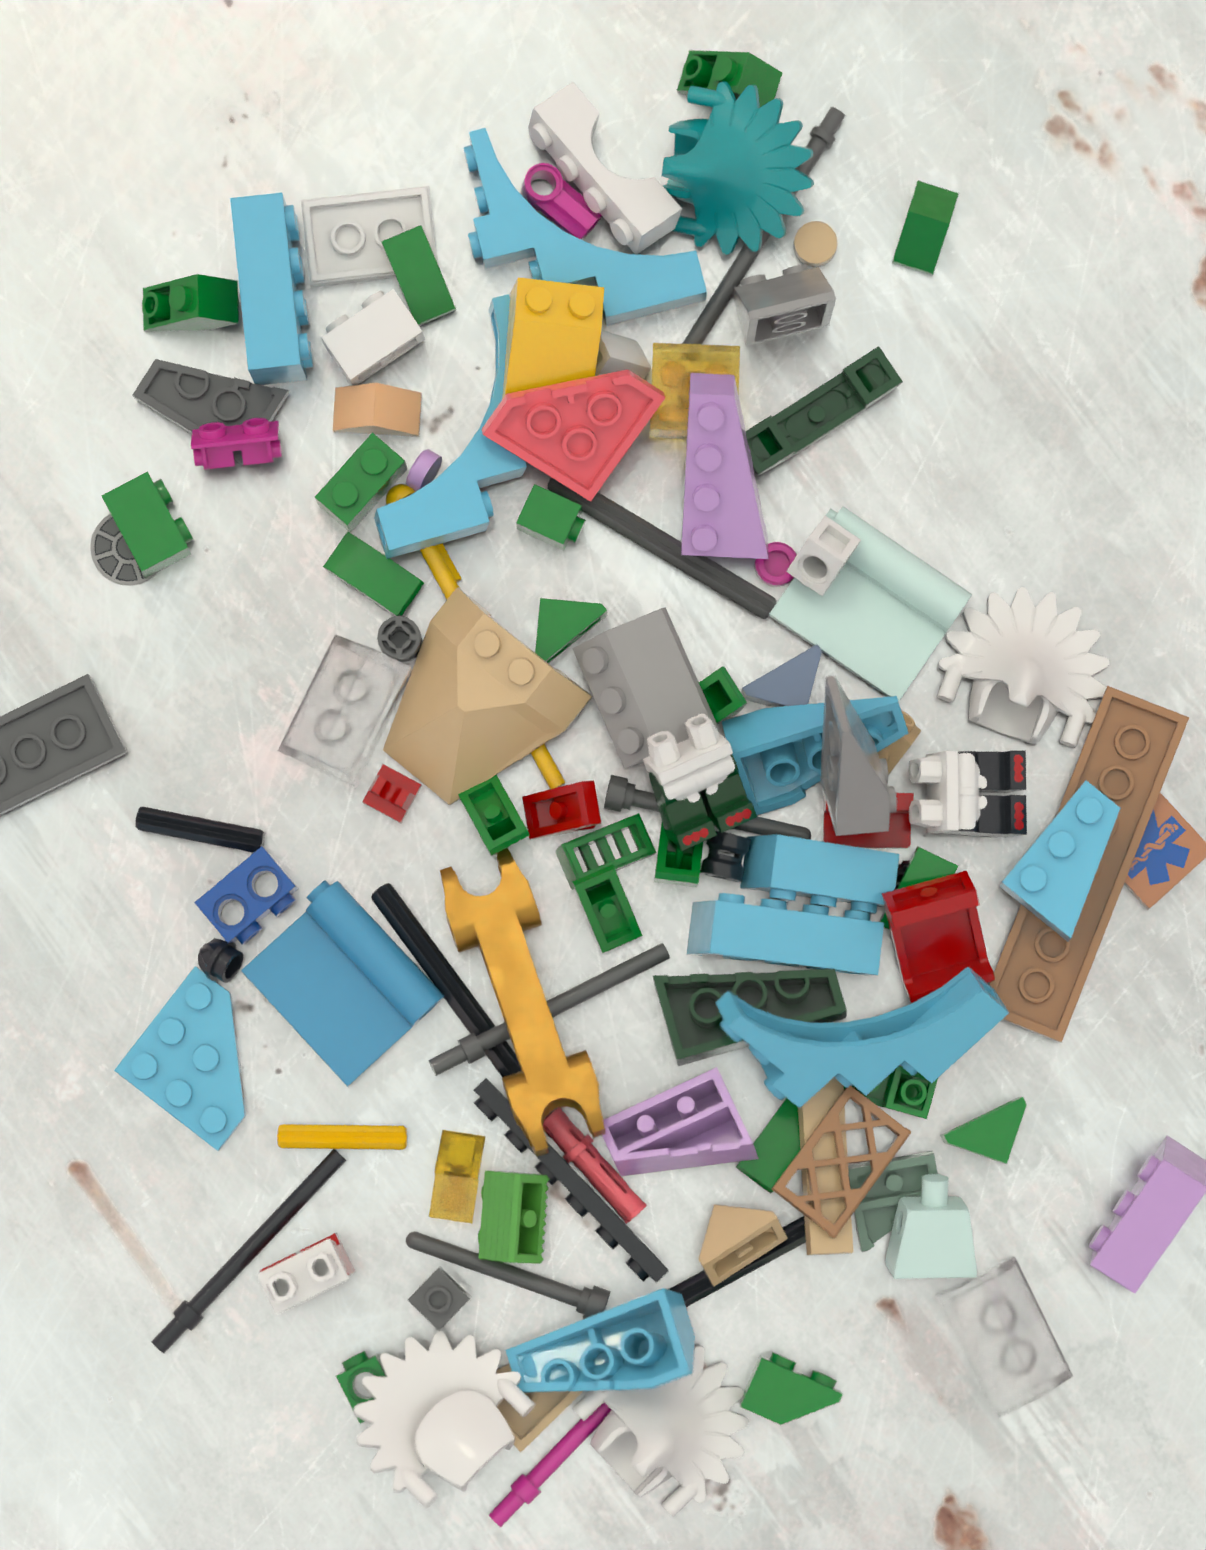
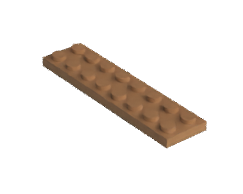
M1107 686L1056 816L1086 780L1119 806L1120 811L1069 942L1022 904L1020 905L994 971L995 980L989 984L995 989L1009 1012L1002 1020L1057 1042H1062L1189 717Z

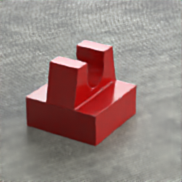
M383 764L362 802L391 819L402 823L422 785Z

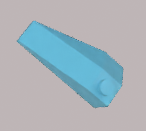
M662 1288L506 1350L511 1371L520 1373L521 1380L517 1386L524 1393L654 1389L693 1374L695 1334L682 1294Z

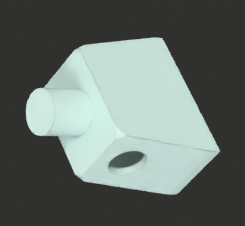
M926 1174L922 1176L921 1197H902L899 1199L885 1262L894 1279L977 1278L969 1209L961 1197L948 1196L949 1178L947 1176Z

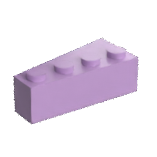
M690 373L681 555L769 559L768 535L763 519L759 491L756 485L734 375Z

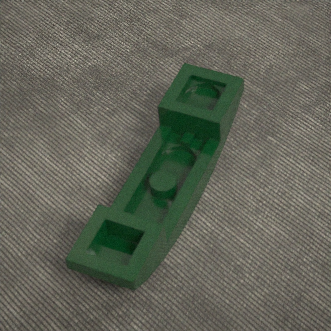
M879 346L845 367L840 374L773 417L770 415L745 431L753 469L758 476L830 434L902 384L903 381Z

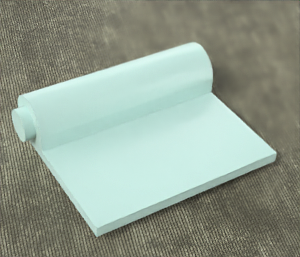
M844 506L838 513L830 509L826 516L861 541L823 596L803 585L794 577L769 613V616L812 646L818 644L824 654L887 697L897 696L899 702L972 594Z

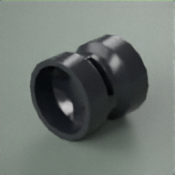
M716 831L717 836L707 840L706 844L709 847L708 857L702 861L700 874L742 883L745 870L742 866V859L749 852L751 839ZM718 851L722 853L734 855V857L718 854Z

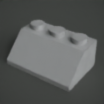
M666 607L607 630L572 648L624 768L644 763L643 759L649 757L647 738L656 733L669 731L674 736L676 744L689 739L685 723L688 719L699 714H705L713 722L714 726L718 728Z

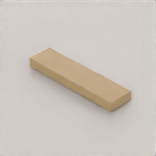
M835 1077L801 1108L798 1107L800 1149L844 1091L843 1085ZM845 1106L839 1113L840 1125L846 1124ZM843 1131L842 1138L845 1157H848L846 1131ZM833 1133L823 1134L812 1149L814 1161L837 1158ZM838 1165L815 1168L819 1193L842 1191ZM802 1169L803 1195H811L807 1169ZM844 1199L820 1200L822 1216L834 1224L845 1209ZM806 1202L812 1207V1202ZM804 1215L807 1255L854 1253L851 1217L835 1238H831L827 1232Z

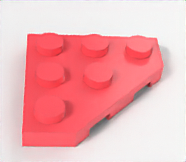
M627 369L508 393L483 426L482 433L487 438L591 502L666 397L663 391Z

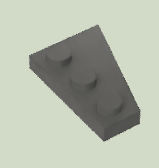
M155 359L132 396L192 434V430L199 429L200 426L212 422H220L225 424V426L242 425L244 421L252 418H266L270 422L288 397L289 391ZM241 450L233 451L235 461L243 465Z

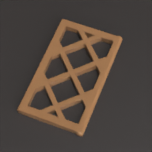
M854 1087L845 1088L772 1187V1190L827 1232L831 1238H835L907 1140L911 1131L903 1127ZM851 1099L861 1107L863 1122L840 1125L839 1113L848 1100ZM871 1115H872L874 1118H876L877 1120H873V1121H872ZM886 1126L897 1137L886 1152L877 1153L873 1128ZM865 1129L868 1154L845 1157L842 1132ZM833 1133L837 1158L814 1161L812 1149L823 1134ZM870 1161V1175L859 1189L850 1190L847 1164ZM838 1165L842 1191L819 1193L815 1168ZM807 1169L811 1195L797 1196L785 1187L797 1170ZM843 1198L845 1209L833 1224L822 1216L820 1200ZM806 1202H812V1207Z

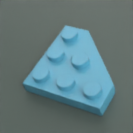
M195 966L114 1071L217 1151H220L244 1120L246 1110L242 1092L231 993L216 981L208 979L206 974Z

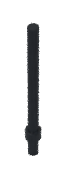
M333 1149L189 1302L184 1300L173 1312L175 1317L151 1341L152 1344L164 1354L187 1329L192 1331L204 1318L201 1314L347 1160L336 1149Z

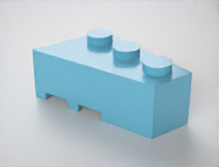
M1086 780L1000 885L1004 891L1067 942H1069L1073 935L1120 807Z
M778 834L747 837L751 839L749 852L744 855L743 867L745 870L742 883L740 884L742 889L770 892L769 898L785 901H795L796 896L809 897L811 905L836 908L837 901L851 903L850 910L871 914L877 913V907L884 906L882 893L895 890L900 854Z

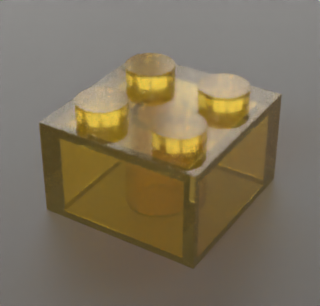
M653 343L651 384L663 391L666 398L650 419L649 438L687 439L690 373L734 375L739 395L740 346Z

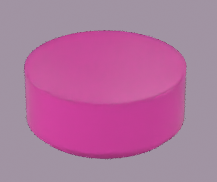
M769 543V559L755 560V571L758 578L766 585L772 587H781L790 583L794 577L786 571L797 556L796 552L785 543Z

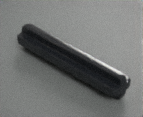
M140 807L135 820V827L141 831L243 851L255 852L263 846L264 832L261 829L154 808Z

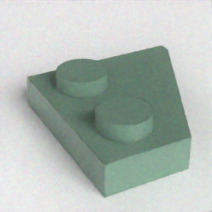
M933 1151L893 1158L854 1211L861 1252L870 1250L875 1246L874 1243L892 1230L899 1199L902 1197H921L922 1176L938 1174ZM870 1162L848 1166L850 1190L859 1189L870 1175Z

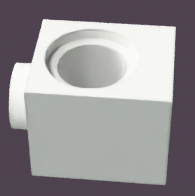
M825 515L810 534L786 572L798 579L803 585L823 596L861 540Z

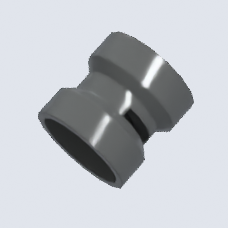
M394 616L384 621L378 630V644L388 660L393 663L404 664L417 658L423 641L420 630L414 621L408 617Z

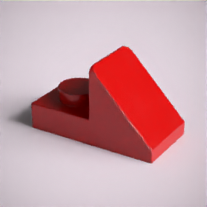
M594 780L581 781L522 797L527 829L530 834L529 839L594 829L595 825L601 824Z

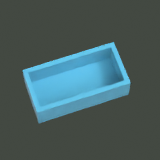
M282 192L230 198L248 371L254 384L258 385L306 381V368L313 367V355L308 334L302 333L301 328L303 325H309V317L303 290H297V283H304V270L298 247L293 248L292 241L300 240L297 214L295 215L294 205L286 204Z

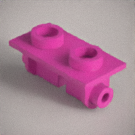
M252 418L244 421L242 425L225 426V424L220 422H212L200 426L199 429L192 430L191 449H193L195 466H203L204 470L235 466L233 451L239 450L242 452L243 465L274 463V458L282 457L281 442L278 440L279 421L268 422L266 418Z

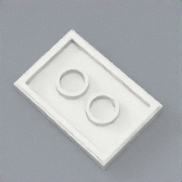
M429 185L301 200L310 287L396 278L381 241L419 225H422L437 261Z

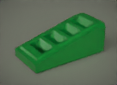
M639 813L565 842L555 850L572 890L575 889L572 882L612 864L615 870L618 871L657 853ZM629 829L638 851L631 853L622 833L623 830ZM612 836L621 858L616 860L606 839ZM596 843L604 862L603 865L598 866L590 848L591 844ZM579 850L588 871L583 873L575 851Z

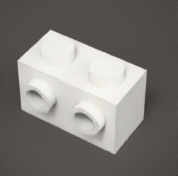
M394 289L386 294L382 290L374 293L361 304L363 309L350 318L347 315L338 317L325 328L327 334L321 337L324 346L352 386L358 385L425 340L423 331Z

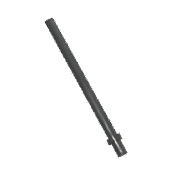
M831 107L819 127L814 126L809 133L812 138L806 148L812 149L813 157L796 169L808 176L826 147L831 148L836 140L833 135L845 118V114L842 111ZM763 230L762 246L756 252L751 251L744 244L681 344L687 351L693 354L697 353L733 296L734 287L740 285V281L745 277L771 234Z

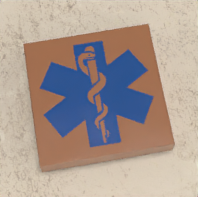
M1161 793L1158 796L1124 883L1147 910L1206 858V842Z

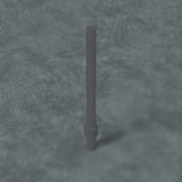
M661 943L547 1000L551 1016L554 1017L670 959L665 945ZM505 1022L478 1036L472 1033L458 1040V1046L428 1060L434 1074L437 1076L465 1061L471 1064L485 1057V1051L509 1040L510 1036Z

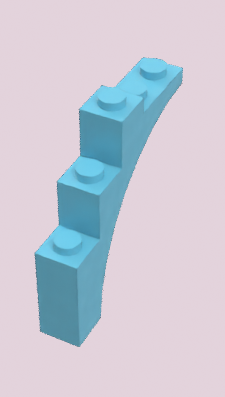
M486 128L469 132L471 145L465 146L463 149L469 172L478 170L481 186L474 188L479 211L480 213L488 211L489 215L473 218L475 232L468 233V238L474 259L482 257L485 269L535 257L536 260L528 262L532 279L604 287L603 316L606 326L706 301L707 290L697 251L663 256L626 254L594 246L564 232L539 214L516 190L497 160Z
M509 294L492 298L489 306V315L495 339V379L490 404L481 426L463 453L439 477L410 496L376 509L374 520L386 559L486 531L490 522L488 517L494 516L488 492H480L479 488L522 477L526 470V461L487 438L482 433L483 426L502 401L510 305Z
M966 967L941 988L910 1005L880 1016L849 1022L810 1023L781 1018L752 1007L729 991L716 1002L724 1019L720 1022L721 1027L735 1042L738 1043L743 1039L749 1044L750 1051L759 1060L768 1077L764 1080V1084L769 1091L781 1101L785 1097L788 1098L799 1108L834 1077L844 1087L849 1088L853 1085L864 1095H867L900 1064L912 1076L919 1072L929 1082L933 1083L1009 1014L995 989L970 967Z

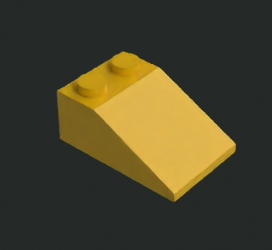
M517 278L510 292L502 399L508 393L595 376L602 328L604 287Z

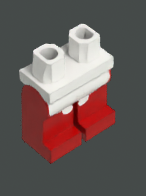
M337 1232L300 1250L301 1253L291 1254L261 1269L260 1273L257 1274L276 1315L350 1279L349 1275L355 1273Z

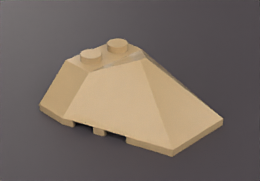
M458 587L429 623L383 748L385 753L449 805L460 799L458 794L489 780L510 765L529 755L541 745L566 731L593 697L561 670L554 669L491 617L492 614Z

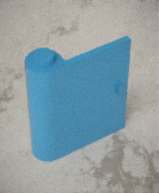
M325 880L306 897L311 902L306 912L246 965L241 972L348 1087L445 996L339 881L330 885Z

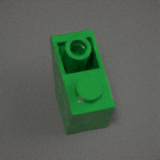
M689 50L677 91L688 95L690 86L716 90L717 85L725 81L729 83L737 100L748 85H756L758 88L759 104L762 107L775 98L782 72L750 52Z
M195 274L143 288V330H213L238 324V281Z
M772 1352L769 1359L761 1355L759 1356L739 1405L741 1408L782 1425L840 1402L843 1393L834 1388L837 1380L815 1370L812 1371L810 1377L794 1371L795 1361Z

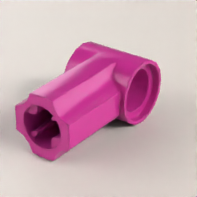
M539 163L532 166L526 173L520 194L536 211H540L561 230L581 240L585 239L602 218V215L593 212L588 207L584 197L563 180L560 171L555 166L548 163ZM543 179L549 182L553 192L548 195H539L532 189L531 182Z

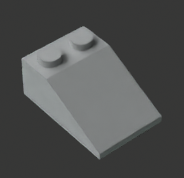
M806 264L796 265L782 271L783 276L766 280V276L763 274L755 275L741 280V286L734 287L733 298L745 346L829 326L836 297L833 288L819 267L808 270Z
M826 676L820 780L835 834L839 836L889 831L890 813H896L897 799L894 786H887V761L885 758L879 759L874 740L836 677Z

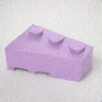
M717 1067L603 1120L605 1134L602 1137L621 1176L759 1159L753 1142Z
M1166 1135L1154 1156L1151 1154L1143 1164L1137 1175L1139 1179L1131 1192L1126 1190L1113 1210L1116 1216L1107 1228L1102 1225L1089 1244V1247L1093 1249L1090 1265L1134 1294L1206 1193V1160Z

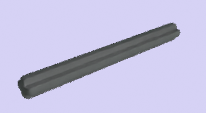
M553 478L548 482L547 489L582 505L584 513L758 617L766 619L776 605V599L708 557L681 555V541L599 492L590 502Z

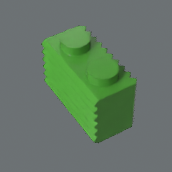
M485 1170L484 1185L481 1190L483 1201L481 1228L478 1233V1259L507 1263L541 1264L544 1260L541 1256L544 1252L542 1245L545 1242L542 1237L546 1233L543 1229L546 1225L543 1219L547 1216L544 1210L547 1208L545 1203L548 1198L546 1191L549 1189L546 1185L549 1181L547 1175Z

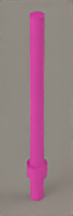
M604 1402L585 1421L580 1419L526 1476L522 1473L511 1484L510 1487L513 1490L489 1514V1517L499 1527H502L525 1502L529 1505L541 1493L538 1488L603 1422L611 1412L609 1406Z

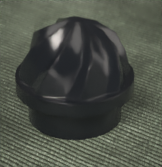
M216 938L205 943L200 948L198 954V964L201 970L212 981L219 979L224 983L229 982L237 974L243 962V953L236 949L234 942L227 943L226 940Z

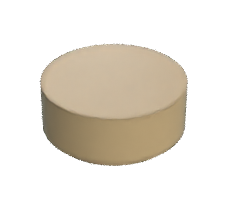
M812 221L800 227L795 235L794 251L802 263L818 267L827 264L834 257L837 249V236L828 224Z

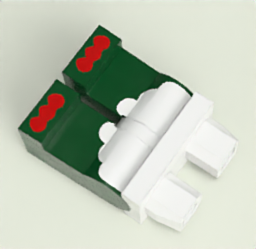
M699 714L687 720L685 727L689 739L676 744L674 736L669 731H661L648 737L649 757L643 759L646 770L649 772L650 782L666 836L681 851L717 836L714 826L723 833L757 818L753 804L747 798L741 782L738 767L732 755L733 751L730 742L717 731L713 722L705 714Z

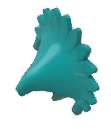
M725 81L720 82L716 90L690 86L687 95L688 103L713 107L709 119L677 121L669 126L668 131L675 134L674 156L664 157L661 176L668 178V182L663 187L672 197L694 205L696 218L679 216L676 228L672 232L694 236V243L697 247L706 245L716 234L721 251L725 255L731 254L734 251L740 237L751 251L756 252L762 246L763 230L776 238H782L786 235L781 214L801 216L804 214L805 209L793 192L813 187L814 181L796 168L811 159L813 151L810 148L792 144L802 130L803 124L799 120L779 123L783 108L782 99H773L760 107L756 85H748L737 100L729 83Z

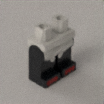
M1026 750L1005 752L942 751L926 754L924 758L910 760L909 779L911 783L927 784V800L911 801L909 806V822L911 824L927 827V833L1005 838L1027 835L1026 795H979V792L1010 793L1026 790Z

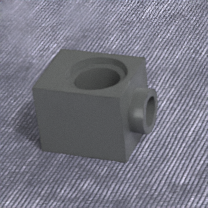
M440 1266L411 1295L408 1301L440 1331L472 1296Z

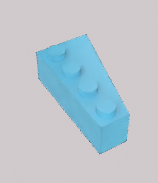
M719 893L718 900L692 903L687 954L689 955L718 954L723 955L724 959L739 961L763 960L765 961L764 963L792 967H799L801 965L806 966L807 969L814 970L835 969V972L864 976L878 975L884 923L870 921L871 913L845 910L844 917L828 915L829 907L803 904L802 912L786 910V901L761 899L760 906L744 904L745 896L729 893Z

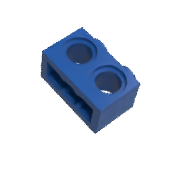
M261 846L194 903L227 943H235L238 940L243 945L262 930L259 922L272 912L277 917L296 901L292 894L299 888L268 851ZM264 873H272L278 880L276 892L268 897L259 896L255 890L257 878ZM230 901H238L244 908L243 919L235 925L225 924L221 916L224 905Z

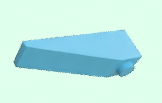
M897 696L850 700L874 740L877 752L909 733ZM824 703L763 708L722 721L725 738L730 742L733 751L732 755L736 761L741 782L747 798L753 804L756 815L795 804L806 797L805 790L821 781Z

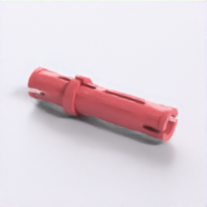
M560 1107L544 1119L543 1130L563 1151L564 1155L562 1157L567 1163L572 1162L584 1174L587 1180L616 1210L626 1224L647 1206L592 1145L594 1140L589 1134L584 1136Z

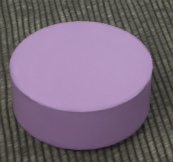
M429 449L422 451L408 473L406 479L407 486L418 491L432 482L440 469L442 456Z

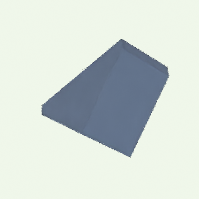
M819 645L811 647L742 687L741 694L745 700L771 707L808 704L822 653Z

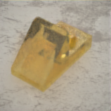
M442 1130L434 1171L435 1179L429 1217L473 1224L486 1136Z

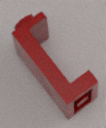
M967 870L882 893L901 980L910 1002L914 1003L941 988L966 967H970L987 983L995 980L993 969L988 960L977 906H980L977 891Z

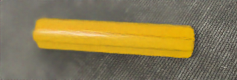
M282 1124L278 1127L277 1143L280 1148L402 1150L407 1146V1128L404 1126Z

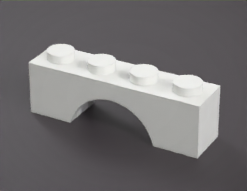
M572 82L533 108L528 126L530 137L541 150L545 149L556 161L561 175L567 181H573L580 189L588 207L593 212L600 213L610 224L611 231L616 240L622 245H627L634 254H638L676 228L682 208L655 177L645 179L625 178L611 172L598 160L592 147L591 138L594 135L600 112L576 84Z

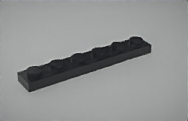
M485 1078L474 1089V1092L479 1096L474 1104L491 1122L498 1116L510 1128L504 1136L521 1153L529 1148L534 1154L528 1139L515 1122L509 1101ZM546 1141L548 1153L538 1156L537 1158L540 1161L534 1167L541 1175L548 1176V1182L552 1186L559 1180L567 1188L570 1194L565 1200L582 1218L589 1212L601 1224L595 1231L612 1249H615L619 1244L631 1256L626 1264L643 1282L650 1276L657 1283L669 1269Z

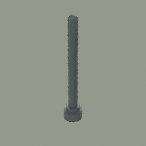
M616 775L610 776L604 809L621 812L622 808L630 810L631 806L659 812L654 793L635 789L636 784L628 783V778ZM758 816L732 828L759 835L778 834L811 839V832L806 827Z
M411 1232L406 1237V1244L411 1249L577 1307L576 1312L584 1314L583 1319L604 1312L611 1291L595 1285L593 1289L584 1287L582 1291L500 1261L478 1259V1253L419 1232Z

